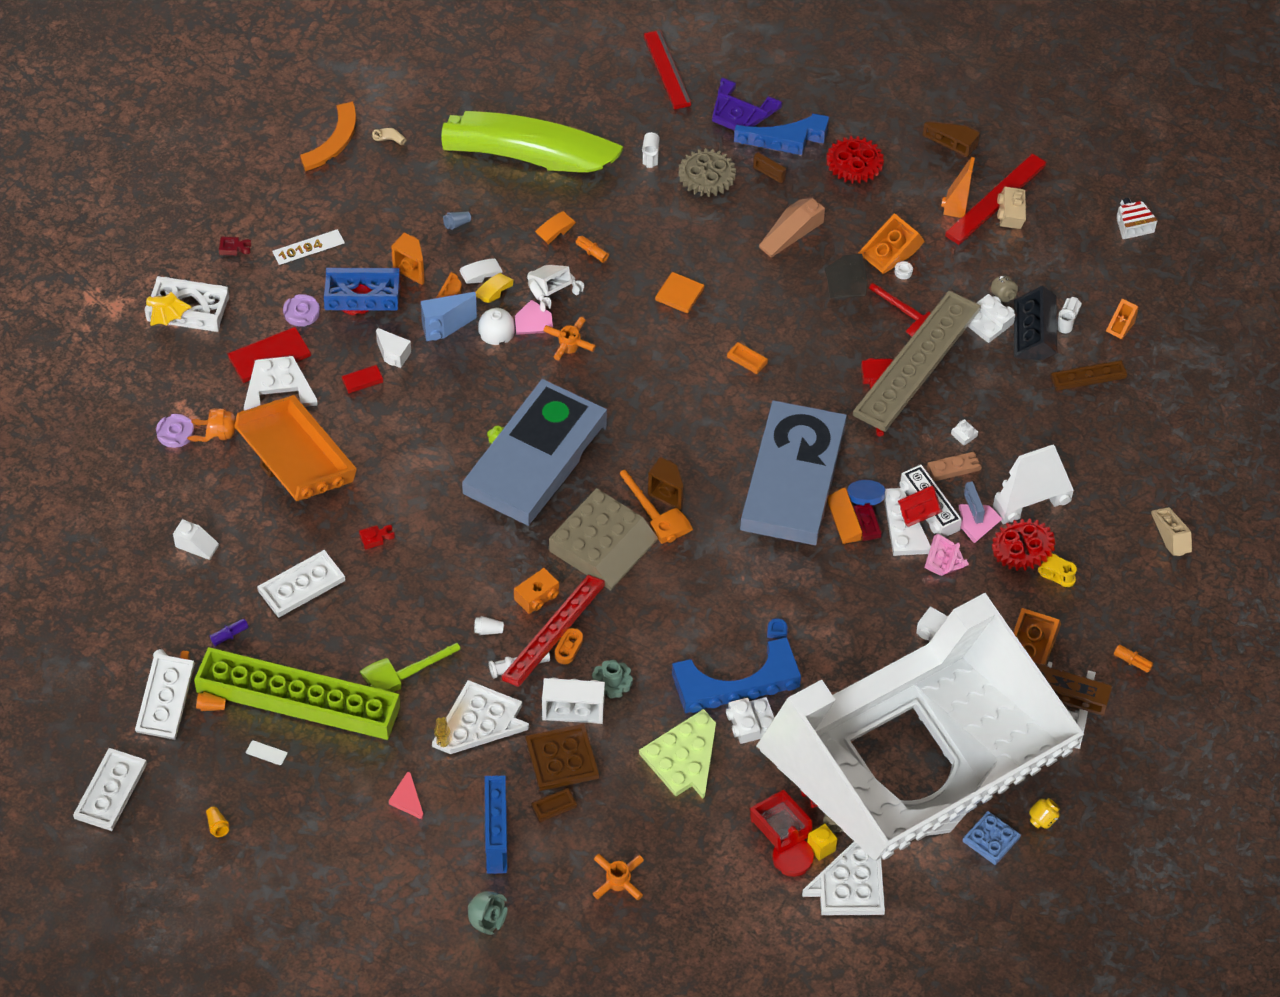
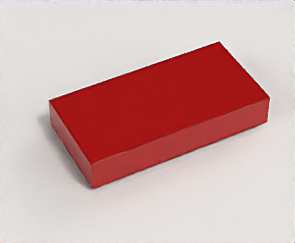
M377 365L343 375L342 381L349 394L383 383V377Z

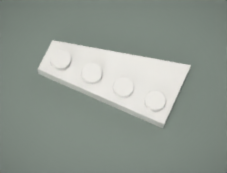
M903 488L885 489L884 502L893 556L929 554L931 546L920 523L910 527L905 525L900 510L901 507L898 503V500L907 497Z

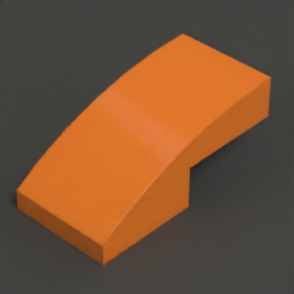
M562 211L547 220L535 232L549 245L560 233L564 235L576 222Z

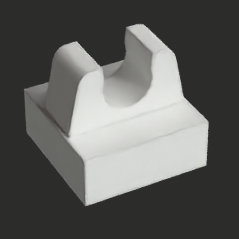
M964 419L952 429L951 435L962 445H966L978 436V431Z

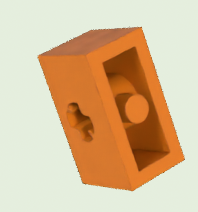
M545 568L514 588V600L528 614L539 610L543 604L555 599L559 594V582Z

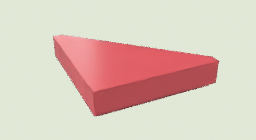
M407 772L389 799V805L422 820L424 818L411 774Z

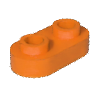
M570 628L563 634L555 649V659L558 663L569 664L574 660L583 643V634L580 630Z

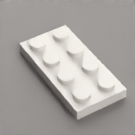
M323 550L257 586L258 592L279 618L344 582L345 576L326 551Z
M154 654L135 728L137 733L176 740L195 665L194 661Z
M109 748L73 814L74 819L112 831L139 781L147 761Z

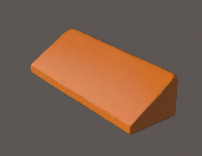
M842 488L829 495L827 503L842 544L860 541L862 531L847 490Z

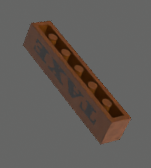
M1035 663L1063 704L1104 716L1113 686L1105 682L1088 679L1085 676H1077L1064 670H1057L1044 664Z

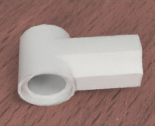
M652 132L646 133L643 141V164L646 168H653L658 165L660 137Z
M1071 297L1066 299L1058 316L1057 330L1066 334L1072 331L1073 324L1082 305L1078 298Z

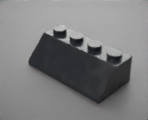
M1042 285L1014 300V357L1017 359L1044 360L1057 353L1056 295Z

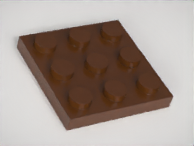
M585 724L525 736L539 791L599 779V772Z

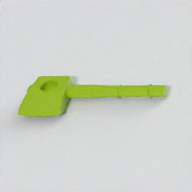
M458 643L447 646V648L397 672L389 659L385 658L365 667L360 671V674L369 687L395 692L402 688L401 680L459 651L460 646Z

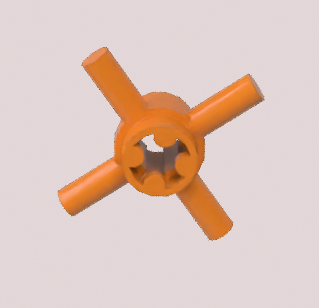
M579 317L574 326H565L561 331L545 325L543 332L559 338L560 347L554 354V359L560 360L564 353L571 354L576 352L579 346L594 352L596 345L584 341L580 337L579 330L585 323V318Z
M601 854L595 856L594 860L607 872L606 882L593 892V896L596 899L602 897L610 889L614 891L626 889L636 900L642 898L643 894L630 883V872L644 861L642 856H636L628 864L623 861H614L610 864Z

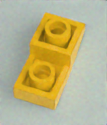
M498 273L487 280L475 292L476 297L480 298L483 302L490 303L500 298L501 291L512 287L514 280Z

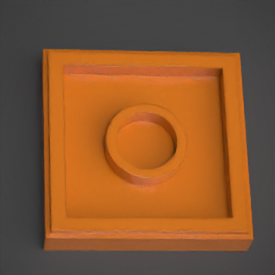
M672 272L657 293L655 300L688 314L703 292L704 285Z

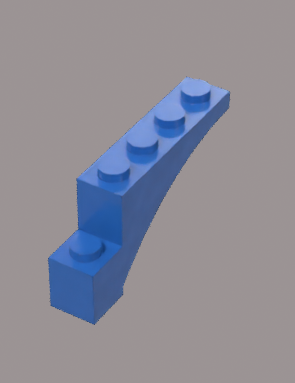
M812 113L810 117L774 127L736 125L734 142L802 155L806 140L824 144L829 117Z

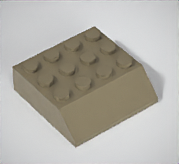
M596 488L549 538V551L582 573L604 580V587L612 590L653 546L658 537L642 516Z

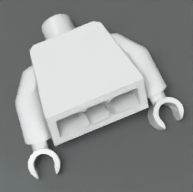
M544 265L534 271H530L527 276L529 280L528 286L536 299L540 300V310L543 312L545 311V306L551 309V299L544 296H549L570 284L573 285L572 293L575 295L583 292L584 288L582 281H575V277L570 273L569 266Z

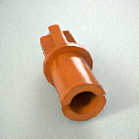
M584 236L577 238L575 243L587 251L588 255L594 256L601 263L608 259L609 253L598 247L596 242L592 243Z
M1121 644L1115 649L1114 656L1125 660L1130 666L1134 665L1145 672H1149L1152 669L1153 663L1138 655L1137 651L1133 652Z

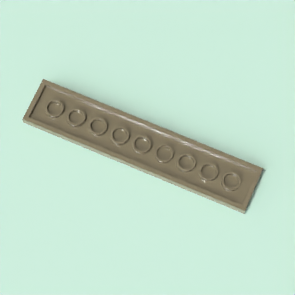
M948 291L853 411V416L886 432L979 313L981 305Z

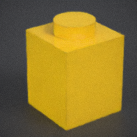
M823 824L808 834L807 843L812 847L815 857L820 861L836 851L837 838L828 826Z

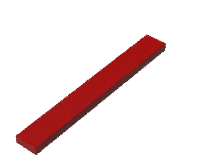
M1032 153L947 230L945 236L960 245L1000 208L997 198L1004 187L1023 188L1046 167V162Z
M587 575L502 674V681L519 687L603 589L605 581Z

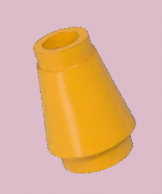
M210 807L206 811L210 833L215 837H223L229 832V823L217 807Z

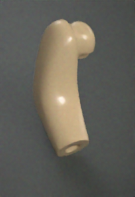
M394 128L375 129L372 132V137L375 141L393 140L401 146L406 142V138Z

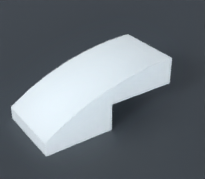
M496 259L477 261L459 270L466 283H482L484 277H493L498 273H502V269Z

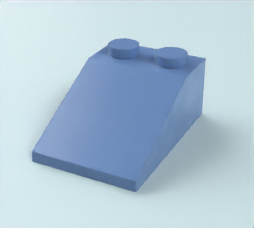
M470 292L421 301L422 326L426 341L445 338L476 319V293Z

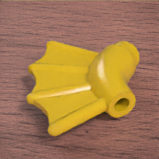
M172 292L161 297L149 296L146 300V305L152 306L151 326L157 324L167 326L172 320L181 319L183 313L191 309L189 304L179 300Z

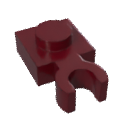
M221 236L219 255L237 256L238 252L250 254L251 240L239 241V237Z

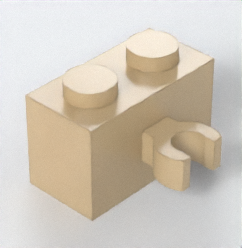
M1004 187L997 198V203L1000 204L997 218L1000 219V226L1021 229L1026 220L1025 190Z

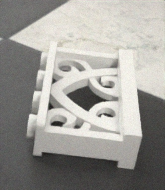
M157 276L151 297H161V291H164L166 295L169 294L168 292H172L179 300L192 296L200 304L185 311L181 319L172 320L169 325L214 332L219 331L220 322L229 300L228 287ZM215 299L220 300V301H219L218 303H216V304L208 305V304L214 303V302H215ZM146 305V319L151 322L152 306ZM217 309L215 314H210V310Z

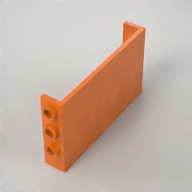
M295 395L237 413L234 427L296 501L339 488L354 481L357 468Z

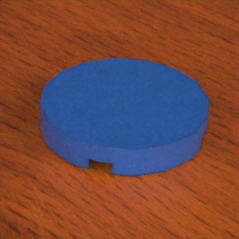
M872 480L855 481L847 489L850 501L858 505H865V503L876 505L885 498L884 486Z

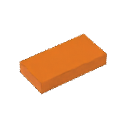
M739 342L727 353V358L755 374H758L768 363L767 358Z

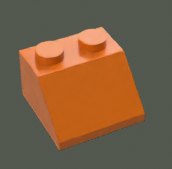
M404 232L391 246L393 268H399L400 274L423 285L425 283L424 266L419 240Z

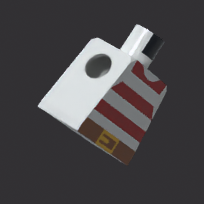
M1125 198L1120 202L1121 206L1118 208L1117 222L1122 239L1155 232L1157 219L1143 202L1132 203L1130 198Z

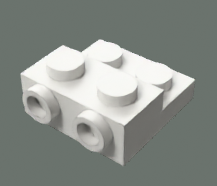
M988 294L977 302V304L981 305V309L968 327L989 343L1014 324V310L1009 306H1003L997 296L992 297Z
M767 697L749 701L748 698L729 702L728 709H726L727 718L729 721L732 720L733 723L732 731L734 737H738L740 744L761 739L774 720Z

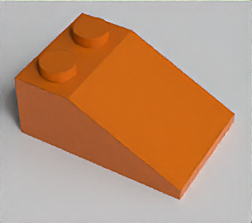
M894 213L858 254L882 274H885L894 268L898 262H902L912 256L925 241L915 229Z
M1022 608L1013 633L1034 663L1046 665L1056 641L1061 622L1059 619Z

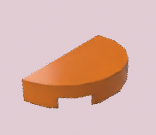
M452 272L449 274L436 298L461 294L462 284L456 274Z

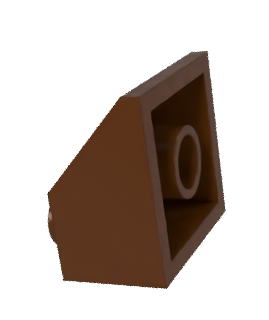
M660 457L648 472V495L681 511L683 509L684 486L678 467L671 460Z

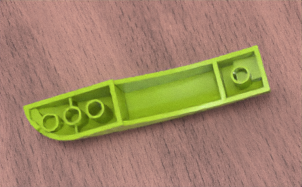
M465 111L463 116L450 115L448 122L443 123L441 135L443 150L496 154L545 167L549 171H597L603 169V165L609 162L612 164L623 151V146L575 128L535 118L491 112Z

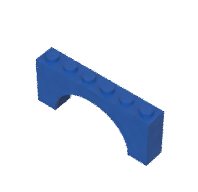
M787 637L769 641L767 645L768 659L764 666L755 674L741 680L722 681L710 678L696 668L692 659L672 663V676L684 712L696 713L707 708H717L732 701L744 698L756 699L759 696L774 695L777 692L791 691L800 687L801 675Z

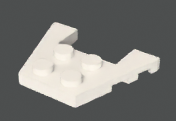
M293 356L255 360L244 410L261 405L259 395L298 391L299 400L304 407L317 406V398Z

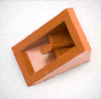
M1122 298L1106 332L1123 339L1135 324L1139 306Z

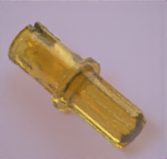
M445 717L436 719V727L434 729V734L437 737L436 743L440 747L449 745L450 728Z

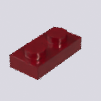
M867 503L865 505L853 506L862 531V541L881 538L882 533L872 505Z

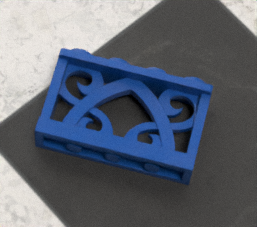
M326 268L324 309L398 310L399 268ZM359 284L366 285L372 289L367 294H356L351 290L358 287Z
M485 776L486 871L488 874L507 873L505 776Z

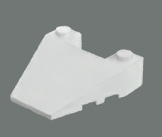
M1054 444L1017 458L1009 472L1010 478L1008 481L1004 480L1002 483L1004 488L995 495L993 509L1002 518V524H1006L1020 519L1023 507L1046 499H1050L1054 507L1066 505L1072 500L1074 490Z

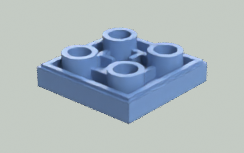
M987 811L964 836L962 842L996 865L1020 839L1021 834Z

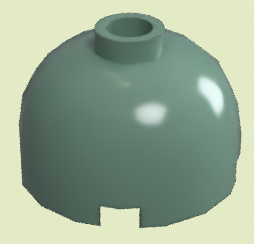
M484 891L477 894L468 905L469 922L476 930L482 933L494 934L495 928L499 930L506 919L508 908L504 907V901L507 902V899L503 894Z

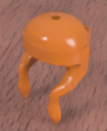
M210 409L208 420H191L193 424L198 426L207 425L206 436L194 435L187 437V439L193 442H207L216 436L219 437V440L231 439L236 431L234 427L236 417L226 409Z

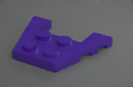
M721 78L712 121L734 131L736 125L754 127L782 107V102L768 96L759 108L730 96L736 88V83Z

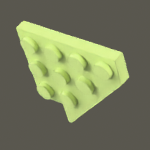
M703 709L639 750V755L675 796L693 787L702 798L705 797L716 722Z

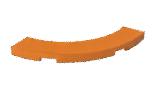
M353 101L336 105L338 122L330 138L318 148L300 154L305 171L324 165L327 160L332 157L335 158L348 145L354 134L356 124V112Z

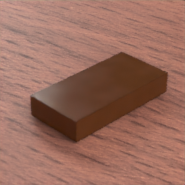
M759 152L754 155L753 168L781 184L785 181V167Z
M566 788L532 802L531 807L539 822H543L577 808V803L569 788Z

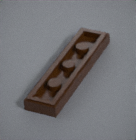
M1122 360L1052 372L1050 377L1056 391L1125 379L1127 378V372Z

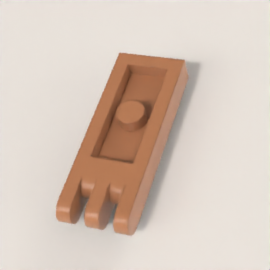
M975 452L927 463V468L933 481L964 475L982 469L981 464H978L979 460L976 458Z

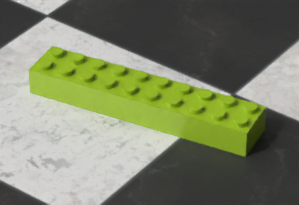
M209 647L194 679L197 693H203L204 691L226 698L228 701L386 740L389 739L400 710V695L397 693Z

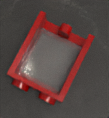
M785 790L773 794L771 797L750 808L751 822L771 841L779 854L808 838V834L813 831L812 819Z

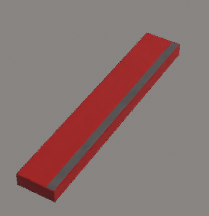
M661 31L644 33L645 42L674 110L690 107L691 101Z

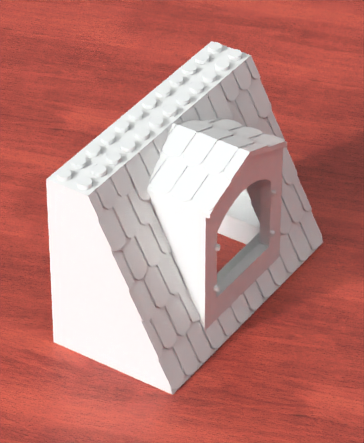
M983 593L953 609L927 645L834 695L831 694L823 680H820L788 697L758 742L757 747L804 794L816 803L818 808L841 827L866 854L876 861L880 858H883V860L889 858L894 854L893 851L898 848L900 850L905 849L911 844L910 841L913 839L919 841L925 836L950 833L966 813L977 807L976 804L982 801V803L989 801L993 798L994 793L998 792L1001 794L1009 789L1008 785L1012 783L1017 785L1029 773L1033 776L1041 770L1043 765L1049 767L1057 761L1059 756L1064 758L1073 752L1072 749L1080 744L1079 740L1084 733L987 594ZM914 708L920 721H923L952 766L948 779L938 791L922 799L903 801L899 800L876 780L851 741Z

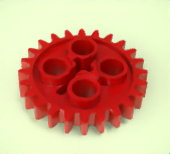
M850 136L849 140L843 137V141L837 140L836 144L832 143V148L828 149L826 160L829 171H833L832 175L838 174V179L843 177L844 182L849 179L851 184L855 180L860 184L861 180L867 182L868 178L873 180L874 175H879V171H882L884 154H881L882 149H877L878 144L872 145V140L866 142V137L860 140L859 136L856 139Z
M1030 518L1027 522L1021 519L1020 523L1013 520V525L1006 523L1007 528L1000 527V532H996V538L992 539L993 554L997 558V562H1001L1002 566L1008 564L1009 569L1015 566L1016 571L1020 567H1023L1024 571H1026L1028 566L1034 569L1035 564L1041 566V561L1047 562V557H1052V551H1055L1054 545H1056L1054 534L1051 532L1050 527H1046L1045 523L1039 525V520L1032 523ZM1019 534L1022 535L1025 548H1027L1028 555H1026L1024 551V546L1022 541H1020Z

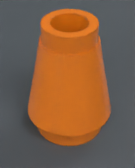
M203 691V693H198L196 709H201V711L224 710L226 698Z

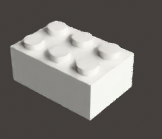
M544 678L542 720L603 724L605 682Z

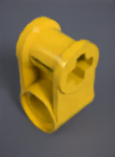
M1052 553V557H1047L1048 561H1043L1038 568V572L1042 577L1050 579L1063 587H1071L1076 582V565L1060 558L1056 554Z

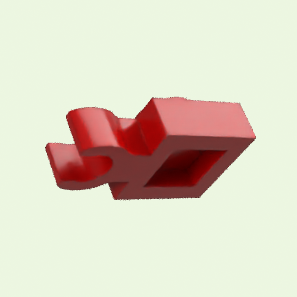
M376 525L359 530V536L364 549L383 545L384 539L391 540L395 538L394 532L387 533L392 531V525H386L382 529H379Z

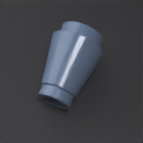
M468 211L448 212L447 215L443 216L446 229L451 230L471 221V215Z

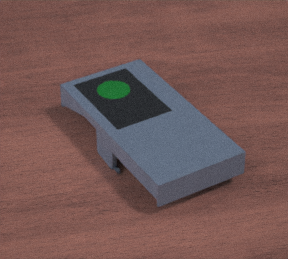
M541 379L463 480V494L529 526L579 463L585 448L603 427L606 429L607 409Z

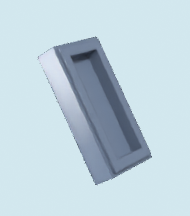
M973 481L967 482L964 490L965 499L975 523H983L985 510Z

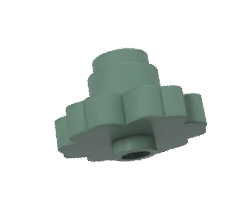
M616 660L604 661L602 666L595 667L592 674V680L605 682L604 695L607 694L609 698L621 697L623 692L630 690L633 683L631 669L625 663L618 664Z

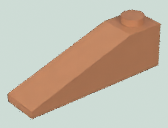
M813 198L798 200L786 208L760 243L759 248L772 258L824 223L825 208Z

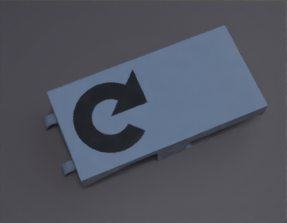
M772 401L741 517V531L811 545L817 544L842 438L845 433L847 415Z

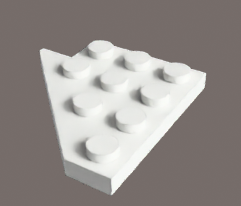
M468 680L434 738L432 747L453 754L528 730L529 723L516 718L522 707V701Z
M854 841L803 889L802 897H820L821 915H884L881 858L874 861Z

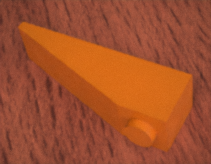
M974 157L970 158L950 186L947 197H943L941 207H944L943 215L962 218L965 215Z

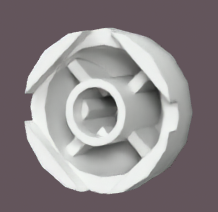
M501 308L487 310L480 317L478 324L481 339L492 345H499V342L504 341L505 343L509 342L515 333L514 319L510 313Z

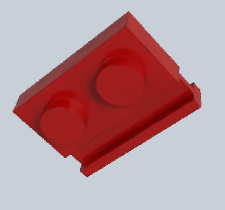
M933 486L898 500L907 527L943 512Z

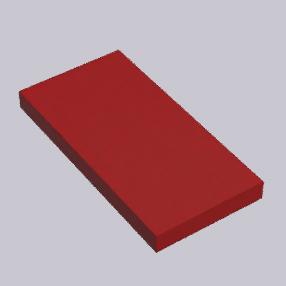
M296 327L227 353L230 362L243 383L251 380L255 360L293 356L295 361L298 362L311 356L310 350Z

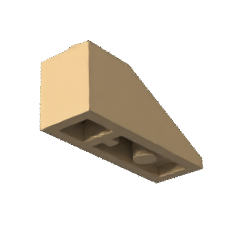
M1171 508L1151 511L1165 546L1172 555L1182 556L1185 553L1192 552L1191 531Z

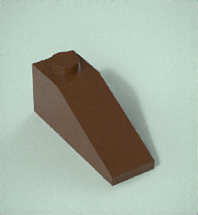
M926 121L924 123L923 136L969 157L978 146L980 132L965 125Z

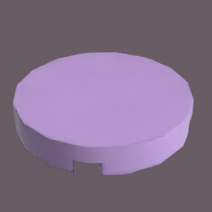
M298 294L285 302L283 314L286 321L290 324L307 326L314 323L320 316V306L314 297Z
M171 414L170 417H164L158 422L156 427L157 438L161 444L167 447H182L190 442L187 437L194 436V426L188 417L182 414Z

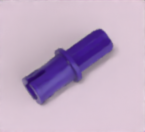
M241 619L230 626L224 625L223 629L209 635L216 647L230 638L233 639L234 635L242 632L249 626L245 619Z

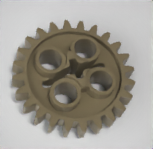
M707 148L704 149V152H701L700 149H698L697 153L691 151V156L685 155V159H682L681 164H679L680 182H683V187L688 186V191L693 189L694 194L700 192L701 196L704 193H707L708 197H710V193L717 196L718 191L723 194L724 189L729 190V185L733 186V181H735V163H731L732 159L727 158V154L720 155V150L717 153H714V149L708 152Z

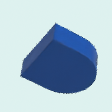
M779 618L772 619L768 623L767 638H786L787 623Z

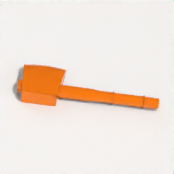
M626 470L620 472L624 482L629 486L652 519L649 526L661 544L665 542L671 543L676 538L693 530L686 516L678 508L671 509L660 515L634 482L632 476Z

